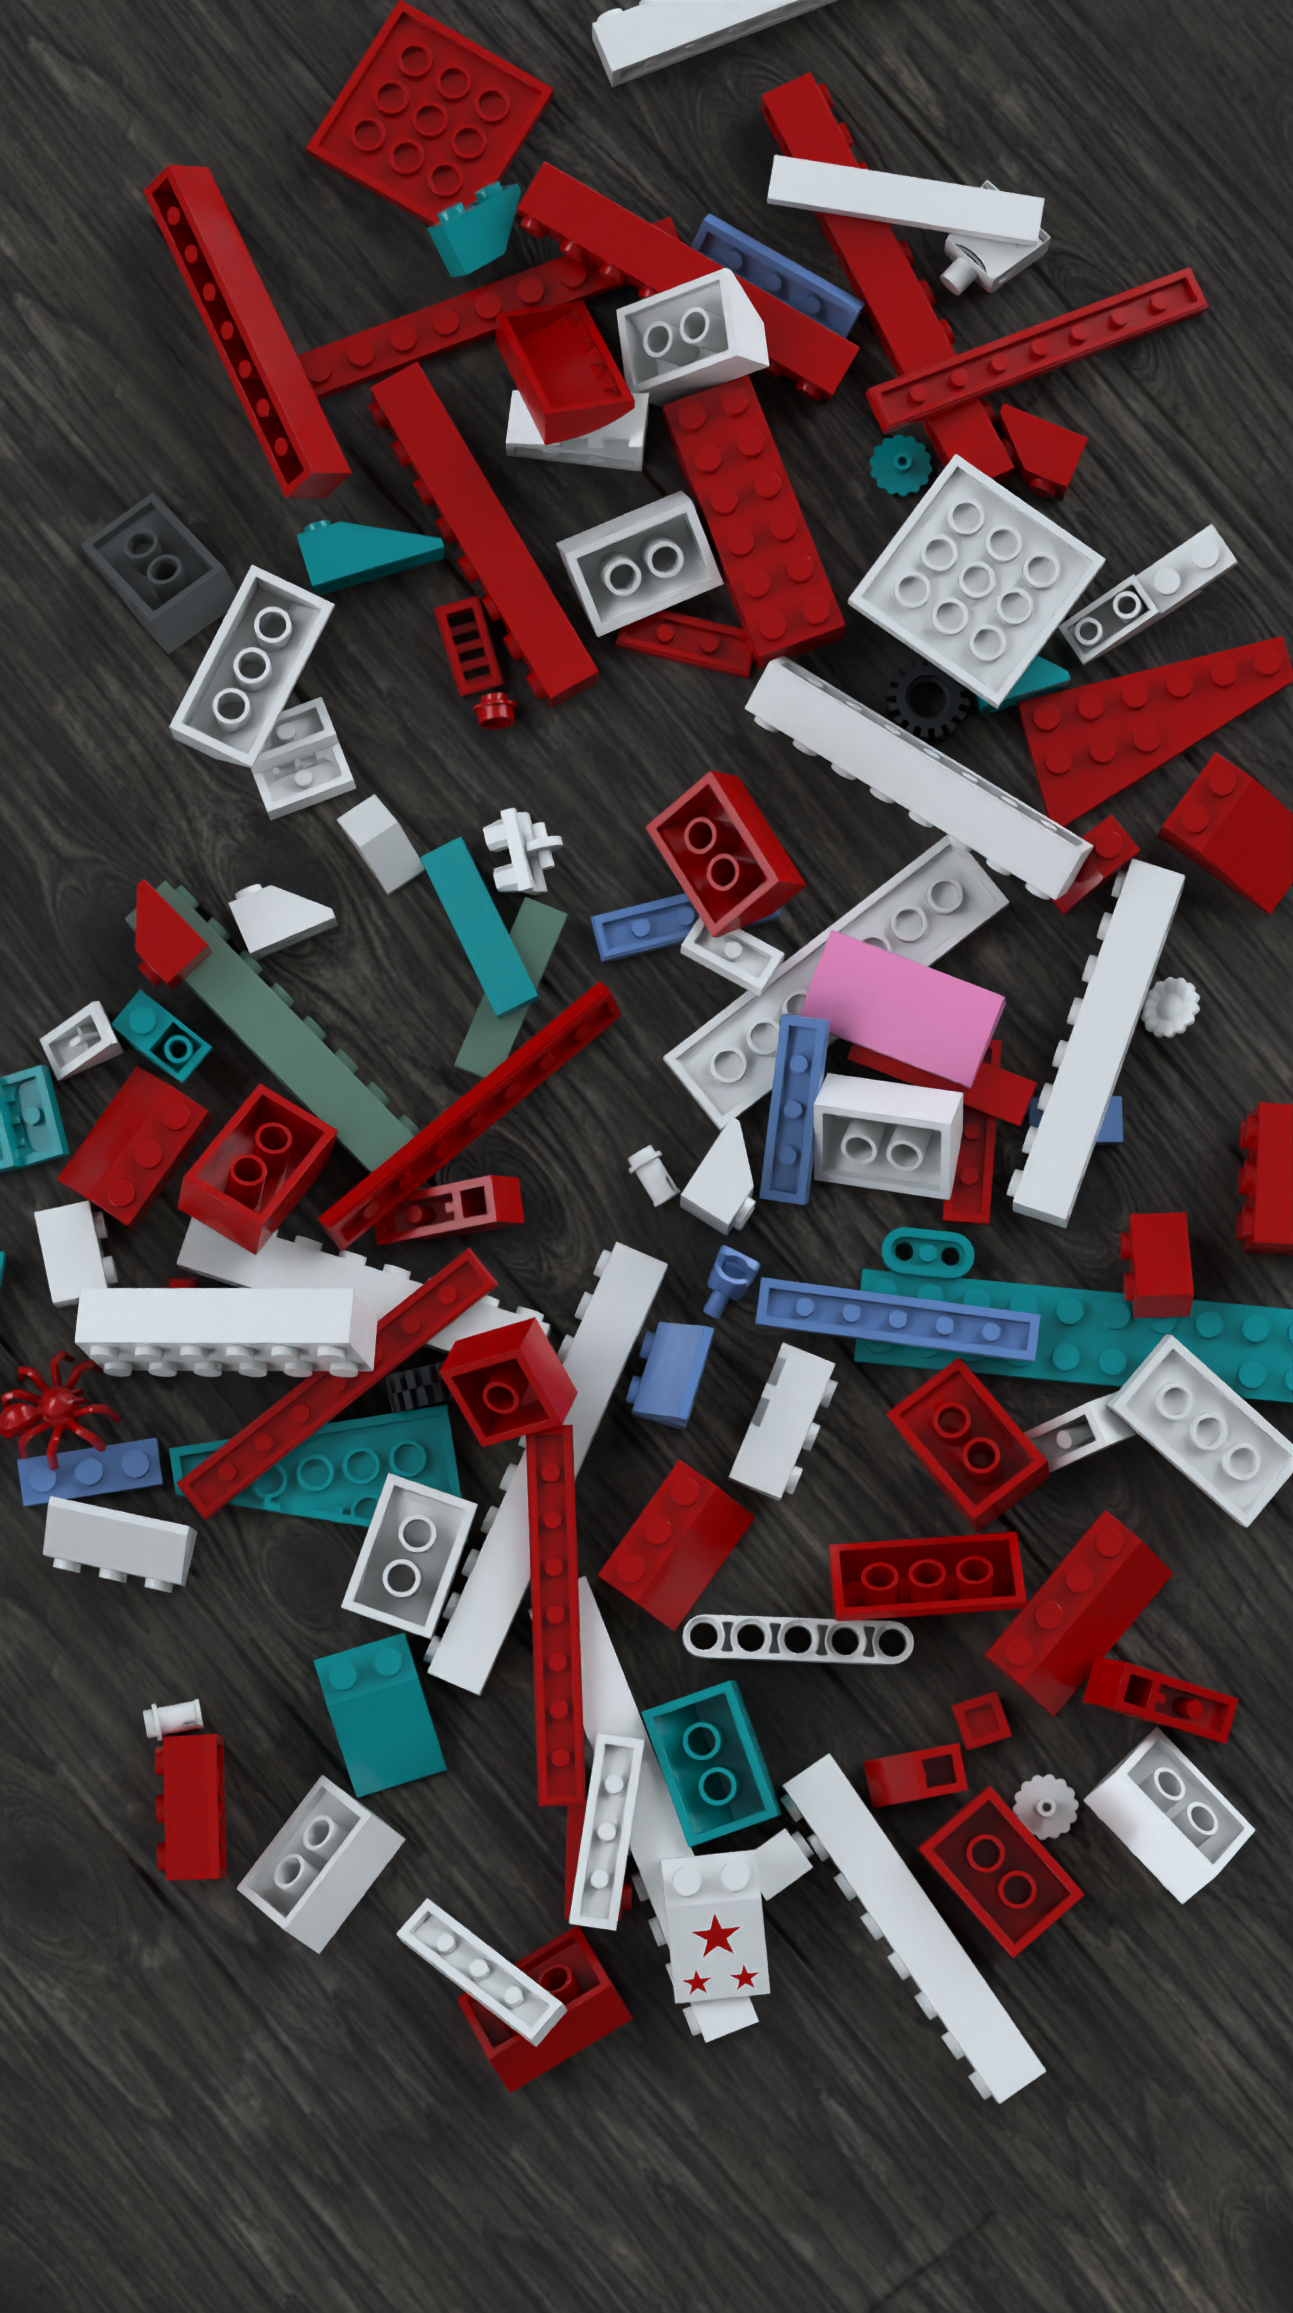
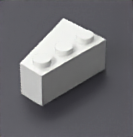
M786 1343L782 1344L728 1481L777 1501L781 1500L783 1492L793 1495L803 1470L795 1466L801 1448L807 1451L811 1450L820 1425L812 1422L819 1405L828 1408L838 1382L830 1379L835 1363Z

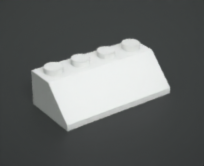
M251 565L169 726L173 738L215 759L253 769L335 604Z

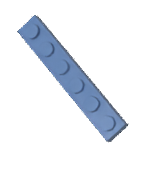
M761 1277L755 1326L1034 1363L1041 1315Z

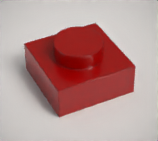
M997 1691L951 1706L966 1751L1012 1736Z

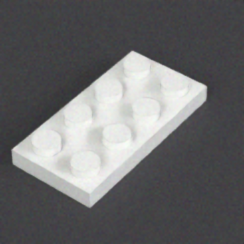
M1166 1334L1107 1404L1113 1412L1243 1527L1248 1528L1293 1473V1444L1172 1335Z

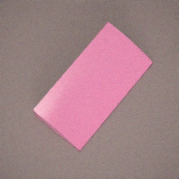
M831 930L800 1015L831 1020L829 1034L971 1089L1006 1003L1005 996Z

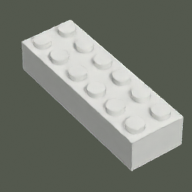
M80 1288L75 1343L91 1360L104 1370V1373L119 1377L130 1376L132 1370L148 1371L152 1375L162 1377L175 1376L177 1371H193L195 1374L205 1377L220 1376L222 1371H238L240 1374L249 1377H263L267 1375V1371H284L285 1374L294 1377H309L312 1375V1371H329L330 1374L338 1377H355L358 1375V1371H373L378 1317L354 1288Z

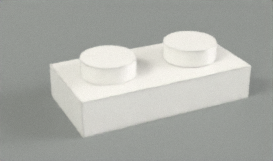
M701 917L698 918L682 943L680 951L685 956L761 997L782 964L785 954L740 928L718 938L712 937Z

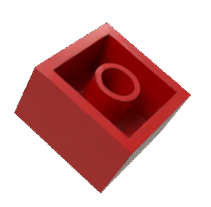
M536 1317L455 1341L439 1371L482 1447L562 1425L578 1394Z

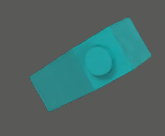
M323 520L306 526L304 528L305 532L297 534L314 594L317 596L446 558L442 538L346 522L331 524L329 520Z

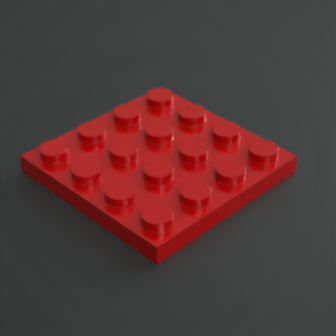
M399 0L306 147V152L309 156L432 226L440 221L437 216L440 211L458 202H461L463 207H466L477 201L474 194L476 191L493 182L501 181L552 100L554 88L406 2Z

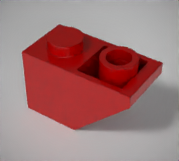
M959 1743L863 1761L872 1808L968 1790Z

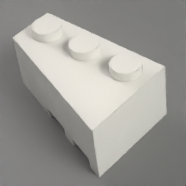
M512 390L506 437L507 456L642 472L648 426L649 393H631L635 400V408L609 425L574 439L545 445L519 391Z

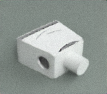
M988 180L981 186L984 189L999 191ZM1040 228L1037 247L950 233L945 242L944 252L953 263L940 275V280L948 290L958 296L973 281L977 282L985 291L992 293L1042 257L1048 250L1051 237Z

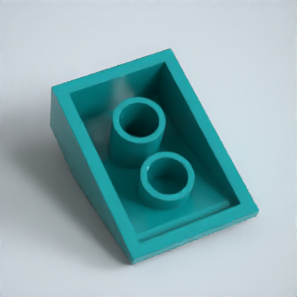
M401 1633L313 1660L357 1798L447 1770L407 1634Z

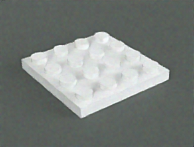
M955 454L854 590L847 604L998 709L1102 568L1106 559Z

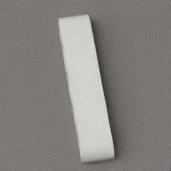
M704 1614L690 1619L684 1627L682 1636L683 1645L694 1657L725 1660L896 1665L909 1657L914 1646L913 1635L904 1624L895 1621L874 1620L836 1622L835 1619ZM698 1624H709L717 1632V1642L712 1648L701 1650L693 1646L690 1640V1632ZM753 1625L762 1631L764 1643L757 1651H745L738 1644L737 1635L744 1626ZM792 1627L804 1628L810 1635L811 1644L804 1653H793L785 1645V1633ZM845 1628L855 1633L858 1645L852 1654L842 1655L834 1650L831 1640L832 1635L838 1629ZM893 1630L902 1635L905 1646L899 1656L890 1657L882 1653L879 1648V1638L883 1632Z

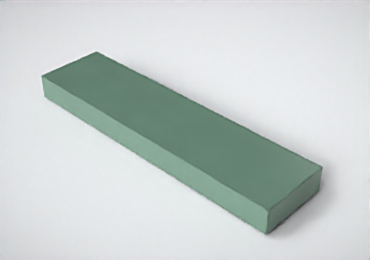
M525 897L509 935L537 990L566 923L568 914ZM484 993L454 1067L484 1079L509 1058L531 1004L499 1020Z

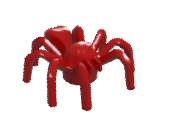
M64 1350L59 1351L50 1362L52 1388L47 1385L36 1369L20 1366L18 1367V1380L24 1381L28 1375L43 1394L40 1396L15 1389L1 1396L4 1410L0 1415V1434L6 1438L22 1435L18 1441L21 1459L28 1458L27 1444L33 1436L50 1427L54 1429L46 1453L49 1468L53 1471L59 1468L56 1453L62 1430L70 1428L74 1433L90 1442L98 1452L106 1450V1444L96 1434L77 1423L80 1416L101 1413L106 1414L116 1423L122 1419L108 1405L92 1404L80 1408V1405L88 1403L85 1397H78L85 1393L83 1389H74L80 1375L88 1369H91L96 1374H102L104 1370L93 1360L80 1363L74 1368L65 1387H63L59 1368L60 1362L65 1360L70 1363L75 1360L74 1356ZM18 1398L38 1404V1406L35 1407L22 1403L12 1404L11 1400Z

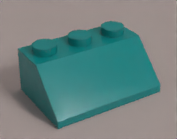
M736 1680L718 1684L641 1712L688 1847L783 1814Z

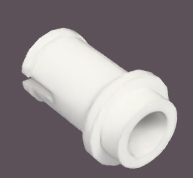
M649 1145L628 1158L632 1166L628 1170L630 1173L635 1172L654 1202L653 1205L657 1207L675 1197L681 1191L676 1187L659 1159L662 1155L661 1151L655 1152L652 1145Z
M199 1699L157 1708L155 1703L151 1704L152 1709L143 1710L148 1738L157 1737L158 1741L163 1740L162 1735L193 1729H204Z

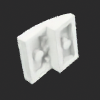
M322 697L282 711L253 769L251 768L270 821L356 789Z

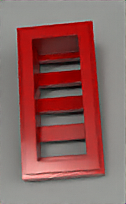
M479 596L469 597L433 608L459 696L504 684ZM469 612L472 613L474 621L449 627L448 618ZM477 630L478 639L457 645L454 644L453 636ZM483 648L485 656L460 663L458 654ZM488 665L490 674L465 681L463 672Z

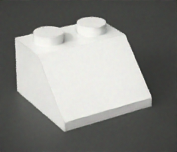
M731 1116L685 1187L680 1199V1207L726 1236L732 1227L738 1230L743 1228L755 1209L754 1205L756 1203L752 1199L754 1184L740 1121Z

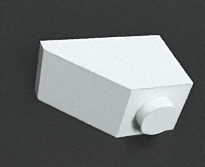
M260 884L244 888L235 894L237 900L228 903L249 953L255 961L338 926L331 908L272 885L263 889Z
M1117 1392L1083 1404L1024 1433L1048 1461L1049 1473L1138 1434L1107 1406Z

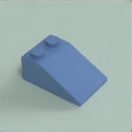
M659 1322L656 1333L647 1330L639 1355L640 1358L647 1359L642 1377L633 1375L626 1402L634 1404L632 1416L686 1431L711 1348L714 1328Z

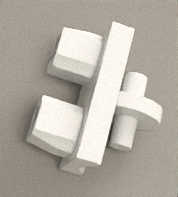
M516 808L500 811L502 819L483 828L486 845L490 851L496 853L509 849L511 855V864L494 868L493 875L498 892H524L534 896L546 893L547 887L543 870L555 867L551 852L563 847L562 837L547 836L544 822L532 825L528 812H517Z

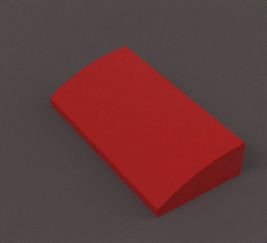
M583 300L496 313V346L545 445L567 441L594 432L623 417L635 408V400Z

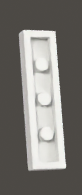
M597 1733L569 1924L616 1931L645 1740Z
M428 1898L396 1933L404 1944L535 2047L538 2046L568 2011L562 2002Z

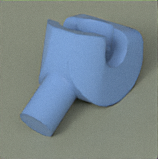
M722 1245L707 1281L708 1287L713 1289L703 1311L714 1318L720 1319L729 1299L737 1301L747 1291L760 1269V1263L728 1246Z

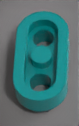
M901 1227L891 1231L885 1237L881 1246V1259L889 1271L898 1274L957 1279L966 1275L972 1267L974 1249L971 1242L959 1233ZM902 1244L908 1245L912 1249V1257L906 1261L898 1259L895 1254L897 1246ZM947 1249L954 1250L959 1257L958 1263L951 1266L946 1265L941 1258L942 1252Z

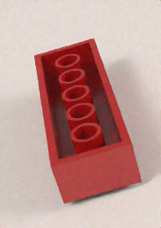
M749 375L663 405V425L739 622L745 631L747 642L749 641L758 670L767 667L770 661L785 656L789 659L844 639L845 622Z

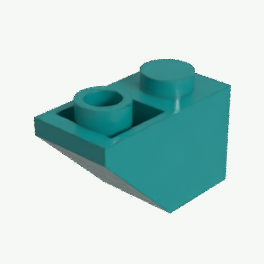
M499 181L493 182L476 191L474 194L477 201L463 207L462 203L458 202L440 211L437 214L440 221L427 228L451 278L468 275L505 254L521 195V190L517 183L501 187Z
M141 989L111 1023V1027L118 1036L150 1062L182 1084L213 1049Z

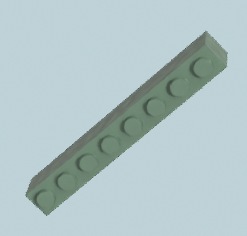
M165 880L156 889L160 896L209 945L212 951L183 982L313 1116L338 1130L336 1140L369 1174L421 1132L406 1115L403 1114L397 1119L385 1107L391 1100L374 1082L371 1081L365 1086L354 1075L359 1068L342 1049L339 1048L333 1053L322 1042L327 1035L311 1017L307 1016L301 1020L290 1009L295 1002L280 985L275 983L270 988L258 976L263 969L250 954L243 950L238 955L226 943L231 936L213 917L207 923L194 910L200 904L182 885H179L174 890ZM135 908L125 919L129 927L136 933Z

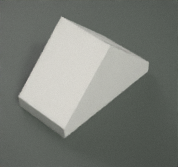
M375 794L337 819V822L387 895H390L426 871L400 824Z
M99 1000L91 1002L39 1039L58 1081L69 1078L124 1053L118 1037L111 1027L109 1017Z

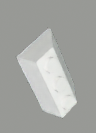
M723 268L616 310L625 382L631 393H649L650 404L661 407L769 367L764 323L731 269Z
M682 490L556 543L572 586L597 637L724 584L693 502Z
M827 1073L814 1102V1180L950 1200L963 1133L964 1093Z
M50 1496L43 1555L54 1558L53 1567L80 1573L83 1564L100 1568L98 1576L100 1578L126 1583L129 1574L146 1578L144 1585L146 1588L172 1593L174 1584L184 1587L186 1585L197 1531L190 1526Z
M1158 1727L1118 1763L1084 1799V1802L1095 1812L1098 1818L1121 1839L1129 1850L1140 1859L1181 1904L1185 1903L1213 1880L1255 1831L1248 1821Z
M322 1775L236 1889L283 1930L320 1954L406 1839Z

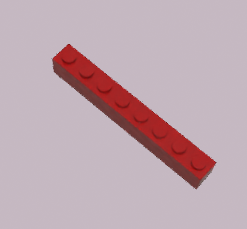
M545 161L516 210V218L522 221L520 227L527 233L542 240L545 235L561 244L559 250L566 256L580 263L586 258L601 267L598 272L608 281L622 286L625 281L640 290L638 297L642 300L725 268ZM733 273L764 323L769 367L761 369V371L777 379L782 374L797 383L795 389L803 396L816 402L820 398L829 402L860 347Z
M169 164L148 185L143 193L285 498L325 499L352 474L209 167Z
M418 361L370 387L373 403L367 407L380 430L388 427L395 439L390 444V447L402 468L410 465L418 479L412 482L418 497L425 507L432 503L440 516L435 521L439 533L447 545L455 542L463 557L458 559L457 562L464 576L470 584L475 581L479 583L485 596L480 598V602L490 620L494 623L500 619L508 635L502 637L514 661L522 658L530 671V674L526 675L525 679L536 699L540 700L545 697L550 707L553 708L598 683V669Z

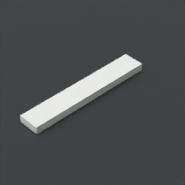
M774 155L767 197L768 204L1037 247L1045 198L779 155Z

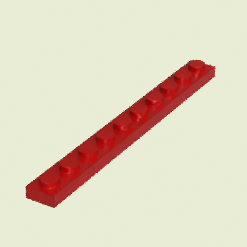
M671 217L652 223L655 227L680 241ZM563 256L300 354L297 357L317 399L321 400L404 369L417 361L420 363L495 335L496 313L580 300L586 301L629 284L624 281L623 285L619 286L608 281L599 274L598 271L601 267L586 258L580 263L568 256Z

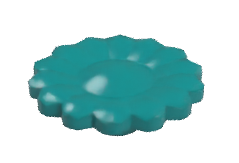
M898 434L893 439L885 438L882 441V445L874 448V456L871 457L869 462L872 467L870 474L873 479L877 480V487L885 489L887 494H898L901 497H906L909 493H918L920 487L928 483V475L932 473V466L929 464L931 455L925 452V445L917 443L914 437L908 436L904 438Z

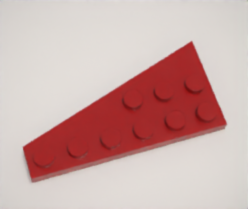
M1281 636L1018 702L1017 709L1046 817L1066 828L1067 825L1081 816L1087 815L1101 806L1103 802L1122 790L1128 789L1183 754L1188 748L1213 735L1240 715L1249 712L1293 684V669L1284 637Z

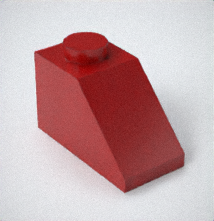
M1003 403L997 426L1002 438L1006 437L1015 452L1017 462L1013 464L1021 482L1028 484V489L1040 497L1053 499L1054 496L1064 499L1088 438Z
M1112 814L1081 837L1092 844L1093 848L1068 892L1056 900L1050 897L1051 902L1063 916L1118 875L1119 870L1127 868L1132 858L1136 859L1140 852L1138 846Z
M145 879L137 884L135 951L143 961L137 968L155 987L163 982L172 991L212 951L198 933Z

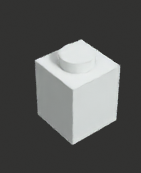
M784 1828L755 1849L757 1852L761 1894L766 1901L813 1868L808 1858L814 1852L799 1831L790 1836Z

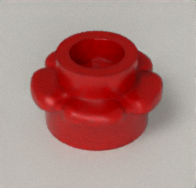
M489 693L483 695L480 698L481 703L473 707V713L478 716L479 727L483 729H502L515 723L514 712L518 709V704L515 701L508 700V695L505 693Z

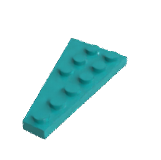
M441 1405L394 1414L390 1413L327 1423L228 1504L369 1528L388 1473L462 1499L448 1406ZM231 1439L169 1448L177 1496L186 1497L176 1483Z

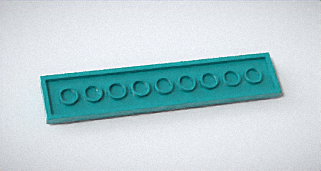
M862 1269L860 1291L1039 1314L1041 1317L1034 1363L855 1339L853 1363L941 1371L960 1357L973 1374L1122 1388L1162 1338L1169 1334L1175 1337L1243 1400L1293 1404V1309L1193 1300L1190 1317L1134 1318L1133 1302L1125 1301L1123 1293L966 1278L941 1279L871 1269Z

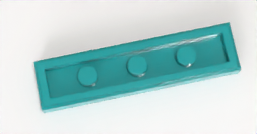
M462 837L421 856L420 859L497 1018L500 1020L540 1000L539 994Z

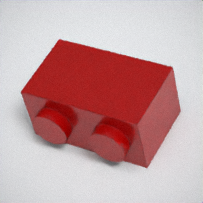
M1186 1212L1130 1214L1128 1231L1120 1232L1119 1247L1121 1260H1129L1130 1273L1123 1274V1294L1125 1301L1133 1302L1134 1318L1190 1317L1194 1289Z

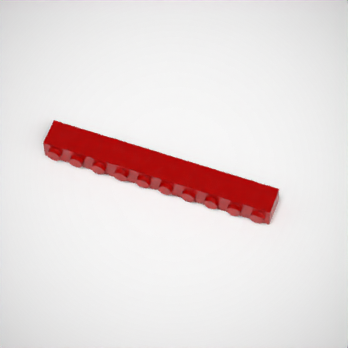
M811 72L762 95L761 112L784 156L869 170L864 161L857 163L850 148L854 147V143L844 122L837 124L830 109L834 108L830 93L823 83L816 84ZM813 211L856 297L866 303L863 311L897 377L956 356L952 344H955L953 332L944 318L938 320L931 305L935 304L933 293L925 279L918 281L911 268L915 264L912 252L905 240L897 241L891 229V226L894 224ZM985 397L920 421L944 468L953 456L957 454L1000 485L1011 480L1014 470L1013 463L1017 462L1016 455L1006 437L1000 439L992 425L996 423V417Z

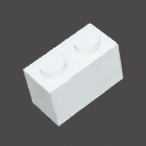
M84 1201L34 1212L51 1298L57 1308L79 1304L80 1288H111L110 1284L118 1283L113 1257H104L101 1239L108 1238V1229L103 1210L95 1212L92 1203Z

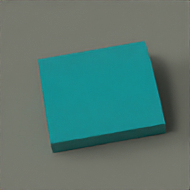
M38 1065L0 1077V1173L70 1155L49 1066Z

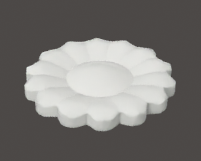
M1168 977L1164 982H1156L1154 988L1148 991L1142 1007L1141 1020L1145 1022L1146 1030L1153 1032L1155 1036L1160 1038L1164 1035L1167 1038H1172L1176 1033H1184L1186 1027L1194 1023V1015L1199 1012L1200 1008L1197 1004L1200 996L1195 992V986L1187 983L1182 977L1178 979Z
M1047 1774L1045 1777L1035 1775L1031 1782H1023L1021 1791L1015 1794L1014 1798L1017 1803L1013 1806V1812L1038 1839L1045 1840L1047 1837L1056 1839L1060 1833H1067L1070 1830V1823L1076 1821L1077 1815L1075 1811L1079 1804L1074 1799V1790L1067 1787L1064 1779L1056 1780L1051 1774Z

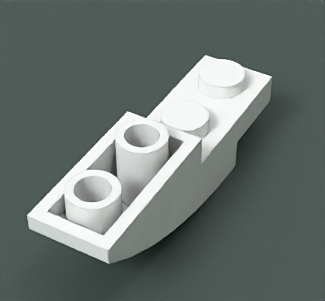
M1211 524L1137 576L1133 574L1063 622L1058 628L1083 665L1170 614L1200 594L1202 588L1239 563L1213 524Z

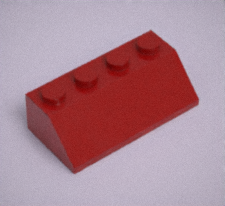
M1105 1510L1100 1513L1027 1601V1608L1020 1609L981 1657L1052 1717H1055L1090 1675L1095 1656L1105 1657L1173 1575V1572L1139 1537Z
M1017 1532L829 1545L830 1586L833 1615L836 1622L1027 1608Z

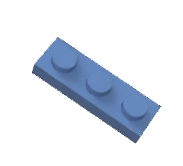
M157 1438L107 1445L106 1450L98 1452L95 1448L56 1453L59 1468L54 1471L49 1468L47 1455L17 1460L23 1505L25 1507L49 1504L50 1496L74 1500L164 1485Z

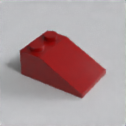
M1215 752L1165 821L1157 837L1270 916L1293 884V813L1254 778Z
M960 1357L886 1413L887 1418L947 1499L977 1534L1050 1477L1048 1461Z

